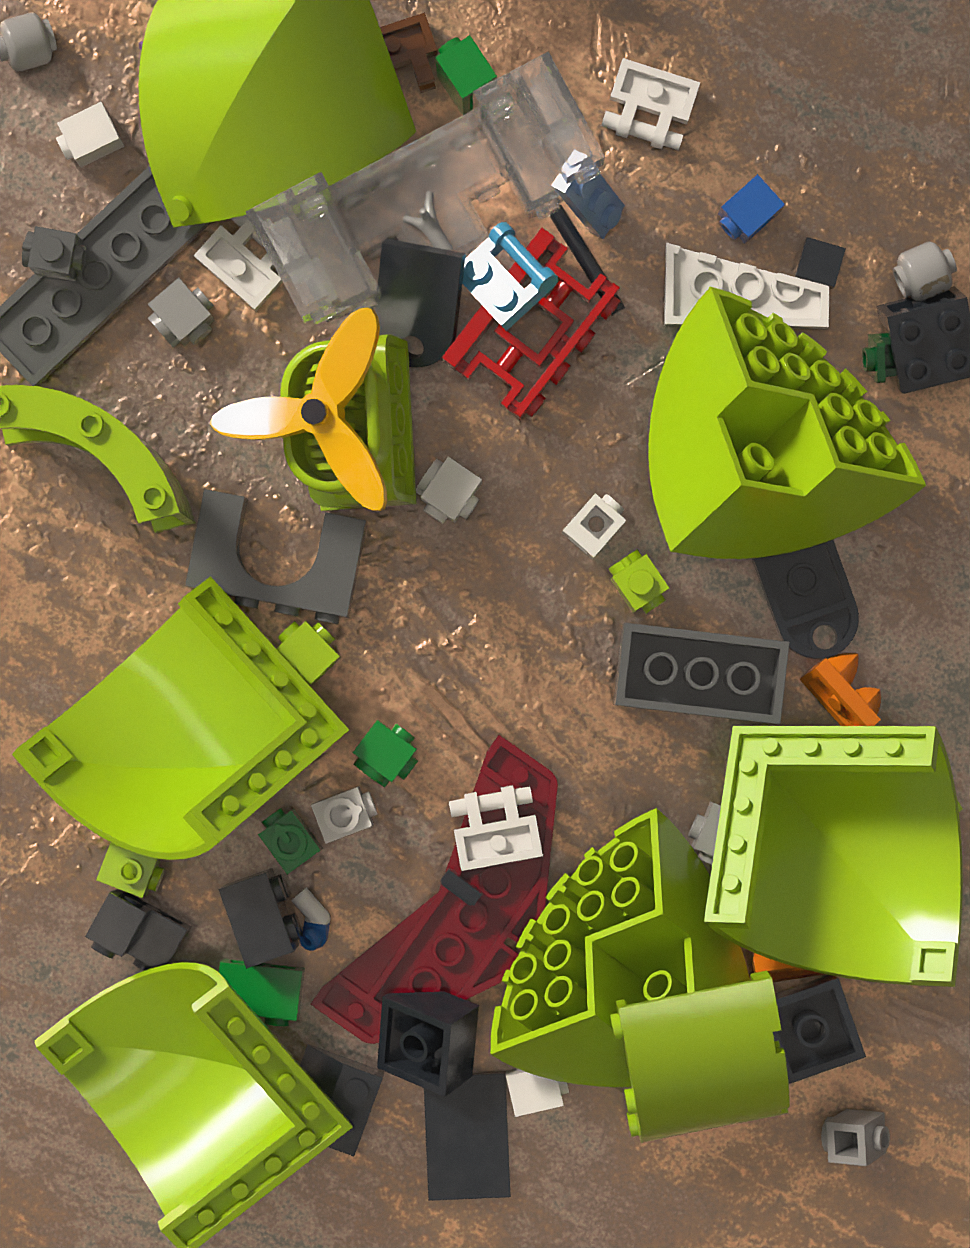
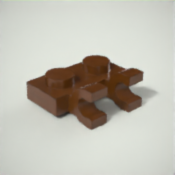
M425 12L380 27L394 69L412 64L420 93L436 89L435 78L428 58L438 55V50Z

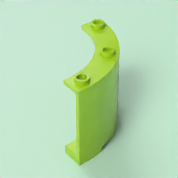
M27 385L0 386V429H2L7 446L43 442L64 444L81 449L97 457L117 478L133 506L139 524L151 521L154 532L159 533L196 523L188 499L168 465L151 446L121 421L102 408L62 391Z
M768 971L750 974V981L626 1005L624 999L616 1001L618 1013L610 1014L614 1038L615 1040L623 1039L631 1088L624 1089L628 1109L626 1114L631 1137L639 1136L640 1142L643 1143L788 1114L790 1096L784 1049L780 1048L779 1041H774L773 1032L780 1031L781 1025L773 981Z

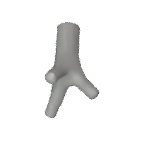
M428 191L425 196L424 208H421L419 211L421 218L405 215L403 222L421 230L433 247L452 251L453 247L441 229L433 205L434 193Z

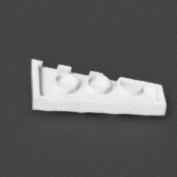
M666 243L664 326L681 327L697 301L711 286L750 300L752 302L751 309L766 317H769L774 312L782 317L783 322L792 329H827L829 327V286L782 273H772L757 269L756 266L741 262L740 264L716 258L717 256L698 253L680 248L681 246Z

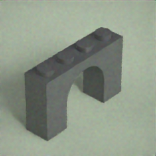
M204 489L185 586L196 588L211 576L227 595L235 596L234 603L236 605L258 609L259 601L275 604L274 612L297 617L300 609L316 612L314 620L338 624L340 617L349 618L367 529L366 520L325 512L318 553L311 569L296 582L283 586H271L255 580L248 573L241 560L240 539L248 499L244 496Z

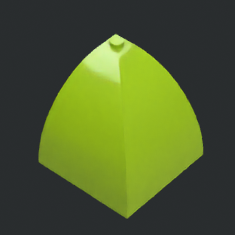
M158 0L153 8L147 24L140 57L138 83L139 110L142 134L150 168L173 228L240 217L304 197L335 184L377 162L417 132L370 0Z
M211 576L185 595L178 603L180 608L113 672L56 720L20 745L12 754L39 786L59 806L86 828L121 848L151 858L166 860L187 859L209 851L349 731L347 726Z
M733 726L704 922L722 937L740 947L766 958L805 970L869 982L955 987L962 921V841L953 774L946 748L936 726Z
M181 962L166 964L137 973L84 1002L34 1040L36 1048L61 1075L64 1074L129 1156L165 1215L158 1221L160 1231L176 1248L200 1247L353 1128L343 1112L218 971L207 965Z

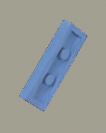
M574 150L552 184V187L589 232L604 239L609 229H613L619 222L625 205L588 157Z

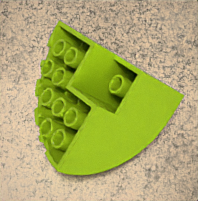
M711 286L697 301L675 336L660 373L651 412L648 456L650 482L654 503L670 552L715 559H748L805 549L841 537L879 519L912 498L926 486L918 465L905 443L897 444L885 425L891 420L884 411L880 412L872 402L862 397L868 391L846 368L840 373L823 358L827 351L804 332L797 337L792 328L783 322V318L774 312L769 317H766L751 309L752 302L750 300Z
M657 808L634 818L614 831L615 838L598 851L593 847L584 854L586 859L579 864L573 875L570 877L565 873L545 898L550 902L538 920L530 919L516 945V948L521 951L510 970L505 971L502 982L507 984L502 1005L495 1006L491 1029L490 1055L519 1070L555 1081L597 1087H631L623 1039L615 1040L610 1014L618 1013L617 1000L624 999L626 1005L750 981L741 947L722 937L704 922L710 884L708 871L682 833Z

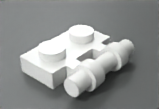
M622 58L610 100L625 106L622 115L606 111L601 126L615 130L616 135L624 138L631 135L650 141V146L662 149L663 146L679 151L683 135L668 129L671 120L684 124L688 123L700 82ZM636 109L659 115L657 126L634 120Z
M248 214L231 218L240 226L234 235H231L220 225L195 253L194 257L252 309L257 311L283 282L272 271L275 265L280 262L292 272L302 259L291 251L292 245L284 238L278 239L263 226L265 221L257 214ZM252 238L268 251L261 260L245 247V244Z
M513 785L501 787L502 792L477 796V792L464 794V799L449 801L451 817L468 815L470 827L454 829L461 871L543 856L536 816L519 817L517 805L533 803L530 786L514 789ZM505 808L507 820L482 824L480 812Z

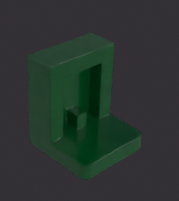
M889 333L868 334V347L862 350L863 369L865 372H869V375L876 383H885L886 377L896 376Z

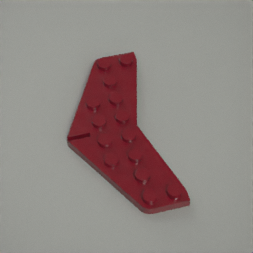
M498 734L486 752L473 793L477 792V796L502 792L501 787L513 785L514 789L530 786L533 803L517 805L519 817L536 816L543 856L461 871L455 842L446 871L450 867L482 891V895L474 906L468 905L441 885L438 893L323 985L310 1005L361 1041L376 1044L379 1043L382 997L387 993L445 991L467 1000L501 983L505 971L510 970L513 962L519 955L518 952L504 943L505 940L509 937L518 943L530 919L537 921L545 909L558 789L555 775L548 768ZM505 808L480 812L482 824L507 820ZM468 815L464 816L461 828L470 827Z

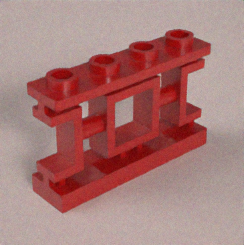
M541 227L526 249L539 263L547 252L552 254L544 267H549L558 276L559 282L547 298L543 297L536 305L555 318L561 325L539 354L499 324L494 330V334L510 346L497 363L480 351L477 352L470 363H467L465 359L495 321L494 317L482 305L442 356L445 364L454 371L459 372L468 381L479 366L482 365L510 386L512 389L500 404L519 420L525 414L531 418L546 400V397L541 393L551 381L557 385L571 367L566 362L575 349L581 353L596 335L591 330L592 326L600 316L607 320L621 302V300L615 297L620 287L614 282L611 283L601 273L587 289L559 268L557 265L568 252V248L556 241L555 237L543 227ZM516 262L508 270L521 286L529 277ZM572 291L588 304L598 291L603 293L604 295L572 337L569 338L566 333L574 324V320L559 309L562 303ZM550 355L554 358L552 363L521 403L518 402L516 398L524 389V385L510 375L509 372L522 356L540 368Z

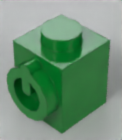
M376 720L352 752L358 757L353 765L384 788L389 782H393L397 776L405 780L418 763V760L413 757L417 748L411 744L415 737L397 723L390 729L380 720Z
M280 808L261 822L266 829L259 833L258 836L287 875L323 849L295 809L286 814Z

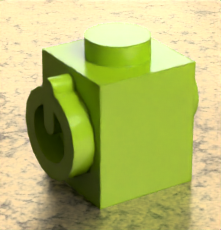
M638 549L608 569L613 576L610 580L632 613L642 608L645 614L666 601L662 593L668 590L669 586L648 555L642 556Z
M294 621L278 637L282 644L276 649L309 685L316 683L342 658L330 645L335 638L319 622L312 627L307 621L300 626Z
M110 842L96 881L144 898L148 895L149 890L157 891L165 869L159 867L161 859L140 855Z

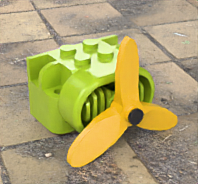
M368 307L360 308L351 313L335 332L331 340L313 343L302 349L292 358L282 377L280 397L254 398L222 408L210 420V425L216 432L232 438L247 440L283 438L284 455L290 470L303 484L308 486L310 497L315 503L320 505L321 511L360 508L383 511L387 506L417 504L408 341L391 334L379 335V318L376 312Z

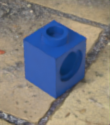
M757 174L721 206L718 215L722 219L719 221V224L730 238L736 240L739 237L745 244L782 211L785 204Z

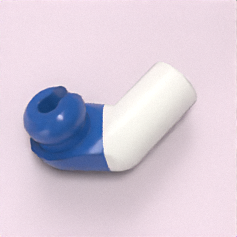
M306 887L292 902L305 916L303 936L299 940L300 944L304 949L314 951L317 948L323 947L327 941L331 917L329 912Z

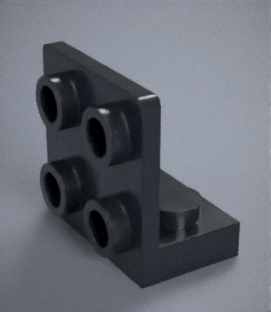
M953 286L948 291L923 301H915L909 297L876 306L879 322L889 333L898 387L903 394L970 378V311L968 299L959 289Z

